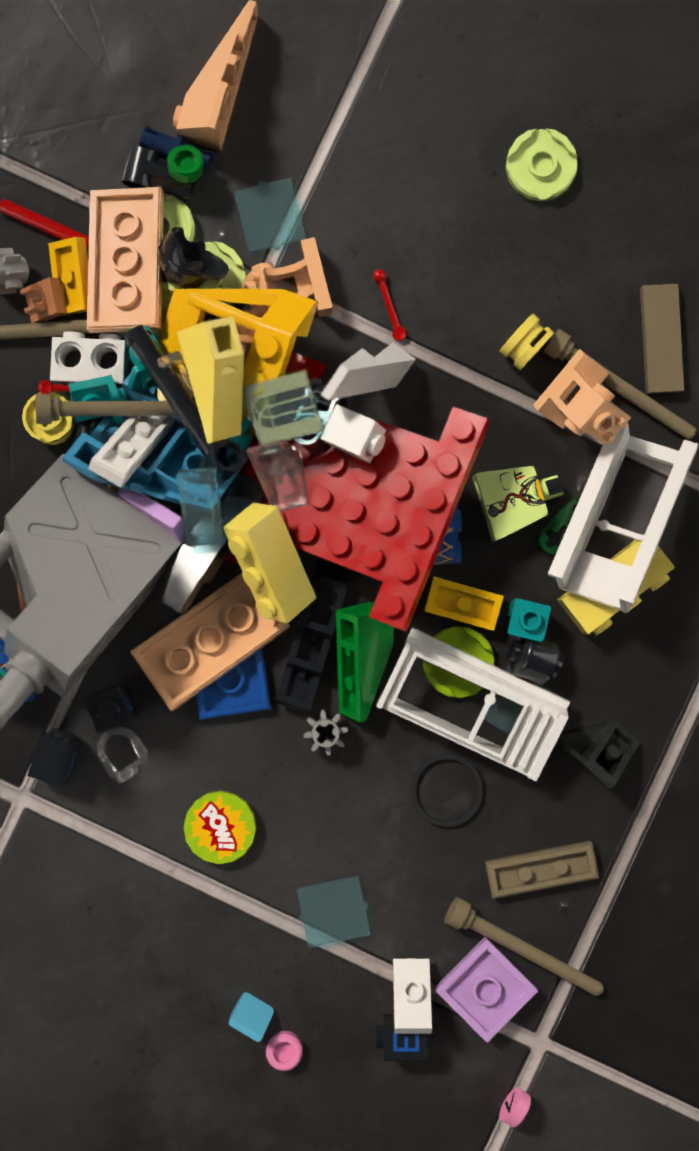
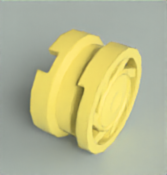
M534 313L526 319L499 350L505 358L510 356L514 360V366L520 371L555 333L549 327L543 328L539 324L540 319Z
M51 392L52 398H59V401H68L63 396ZM35 394L27 401L23 408L22 420L25 429L32 437L45 444L57 445L66 442L73 436L77 428L75 417L60 416V420H52V424H36Z

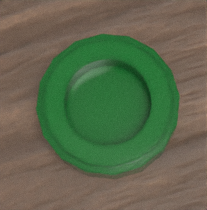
M180 145L175 147L168 155V172L177 182L192 183L202 176L204 171L203 156L195 147Z

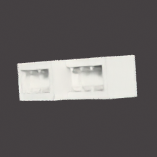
M394 342L375 357L362 348L341 364L321 395L327 400L395 388L416 359Z

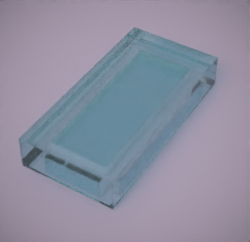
M217 468L179 470L177 478L186 546L224 544L225 536Z

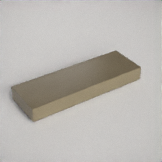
M678 284L642 285L640 288L646 394L682 393L684 391Z
M591 841L485 861L491 897L493 899L599 878Z

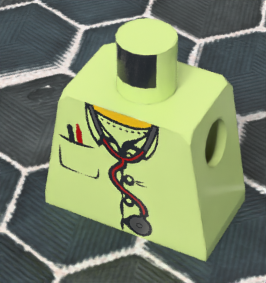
M534 466L480 472L472 477L492 542L547 516L548 510L545 501L563 496L559 477L554 475L538 480Z

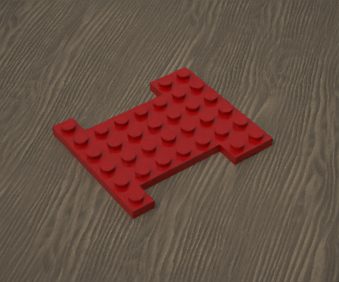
M292 352L284 376L304 371L309 383L313 378L321 380L326 366L322 362ZM307 385L278 393L275 403L303 396ZM303 398L279 404L278 406L283 407L282 413L300 408ZM453 407L439 441L370 418L386 429L384 446L381 452L373 457L370 464L332 446L325 453L317 455L308 452L293 437L262 444L261 439L252 436V441L244 453L247 461L239 472L271 490L264 504L278 506L295 548L383 582L369 617L407 632L490 421L485 417ZM297 412L282 415L278 426L293 422ZM319 430L309 432L307 440L313 439ZM191 508L185 523L189 532L193 530L206 511ZM228 552L225 560L239 565L236 556Z

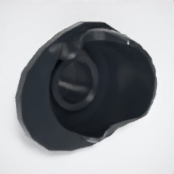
M173 227L164 242L157 249L159 267L171 285L177 286L179 289H196L208 280L225 278L229 268L220 257L205 250V242L188 241L182 227Z

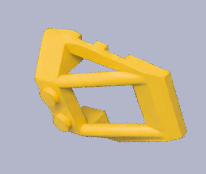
M174 289L158 343L169 360L168 363L173 371L185 375L190 380L177 334L178 331L202 323L206 312L219 318L234 316L237 325L254 331L255 335L243 368L241 423L245 418L251 420L252 424L248 434L261 439L245 387L284 376L297 336H308L319 302L284 289ZM219 301L270 306V308L260 318ZM265 385L252 394L261 393L264 390ZM278 393L267 397L269 404L275 403ZM266 396L259 399L256 403L257 409L260 412L264 407L268 406L265 400ZM275 405L270 408V411L273 415L282 413L283 407ZM269 408L265 409L262 413L267 416H272L269 413ZM254 409L256 419L259 422L260 414ZM261 416L262 425L275 427L272 423V418ZM281 416L274 418V424L276 426H278Z

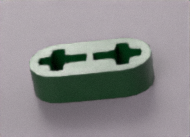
M580 497L566 503L541 528L537 536V543L541 551L548 555H556L559 547L556 545L547 546L546 542L549 538L546 533L548 530L555 533L562 526L567 530L569 525L567 521L572 518L574 513L571 508L573 505L577 506ZM565 533L560 537V542H562Z

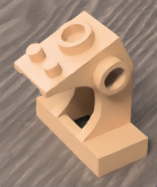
M315 237L301 240L304 259L280 268H274L272 262L259 263L253 266L252 271L243 279L242 289H275V281L294 277L298 290L296 294L319 302L317 306L319 318L333 314L332 303ZM250 304V308H251V309L260 306V305Z
M581 349L577 351L533 405L538 412L562 429L567 426L580 437L587 433L605 445L615 440V436L621 429L627 426L631 418L630 415L611 402L615 395L601 384L609 375V371ZM578 385L580 388L576 391V393H575V394L571 397V399L568 401L566 398H567V397L569 396V394L573 391V389Z

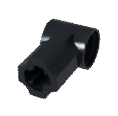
M140 146L131 147L121 181L122 184L129 188L161 187L164 193L190 201L194 194L197 181L192 183L177 182L168 172L167 159H163L160 154L153 150Z

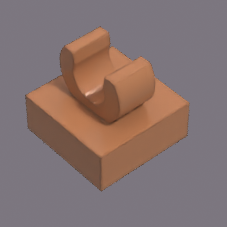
M48 277L20 290V294L26 297L28 307L24 308V311L30 315L31 323L47 322L67 313L59 278Z

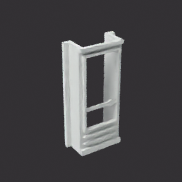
M628 424L618 432L612 443L608 445L603 443L548 572L550 577L556 578L559 589L626 613L629 612L631 605H634L695 457L698 449L697 443L684 440L680 451L630 436ZM626 452L673 466L645 535L611 525L607 520H598ZM595 526L599 527L601 531L609 530L642 541L632 567L585 551Z
M412 627L406 639L405 647L385 689L381 692L376 702V707L394 713L537 781L569 718L567 708L570 701ZM416 657H420L491 691L484 698L485 704L471 732L397 698ZM496 693L523 706L503 747L476 735L490 705H493L496 701Z

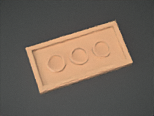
M161 187L90 190L87 330L90 333L129 332L138 325L149 326L151 331H161L162 271L159 267L157 253L158 247L163 243L164 191Z
M240 573L189 609L186 614H182L135 647L130 653L170 711H174L291 627L288 623L263 618L256 608V600L250 587L245 583L242 573Z

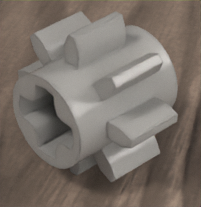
M0 248V294L16 293V289L23 288V283H26L28 280L29 268L27 261L20 254H14L13 248Z
M322 709L321 719L318 721L311 717L307 719L308 723L313 726L312 731L305 732L303 737L313 738L314 744L311 751L314 752L321 746L325 747L327 755H330L331 746L335 743L339 747L345 746L344 742L339 738V733H346L348 727H339L337 724L340 719L339 713L332 719L328 718L326 711ZM329 723L334 726L332 733L335 737L333 739L326 737L323 741L318 738L320 731L317 729V726L326 727Z

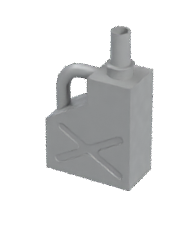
M64 454L54 462L6 514L4 530L0 534V567L8 559L27 606L15 620L0 610V638L5 642L4 654L12 659L6 663L8 672L0 681V729L33 692L42 693L45 685L62 698L67 695L149 597L181 546L178 540L103 483L92 480L62 462Z

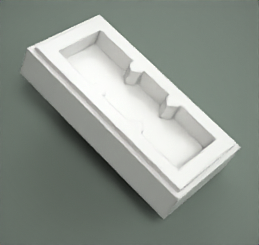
M393 959L394 1034H432L430 960Z

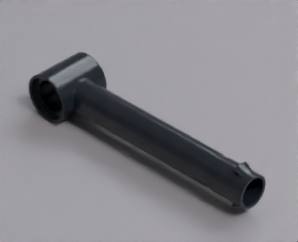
M144 325L134 327L124 336L127 341V348L131 346L137 357L141 360L152 380L204 456L199 462V473L203 480L214 486L223 485L242 467L244 463L242 449L231 440L207 443L198 407L161 351L158 350L156 343L151 337L153 333L147 330Z

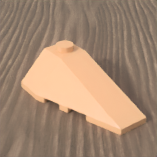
M249 0L187 91L183 105H177L175 109L173 127H176L177 134L184 137L187 143L217 151L222 150L258 20L257 3L255 1Z

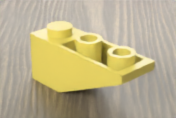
M234 316L202 322L178 331L179 342L207 443L241 435L244 352Z

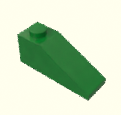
M373 602L336 609L339 713L360 723L367 721L394 644V627L369 617L374 605Z

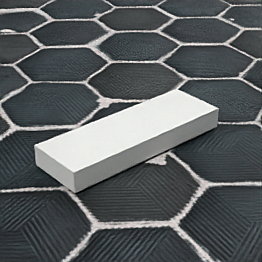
M129 416L91 459L88 469L121 488L173 427L176 418L173 416Z

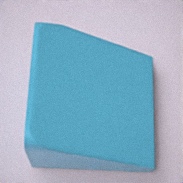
M244 992L230 1015L229 1026L256 1042H260L273 1016L274 1009L248 992Z

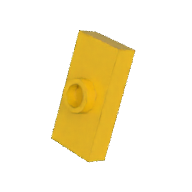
M72 237L48 243L52 277L59 278L67 310V313L61 316L87 312L88 256L86 239Z
M433 576L424 611L494 631L504 596Z

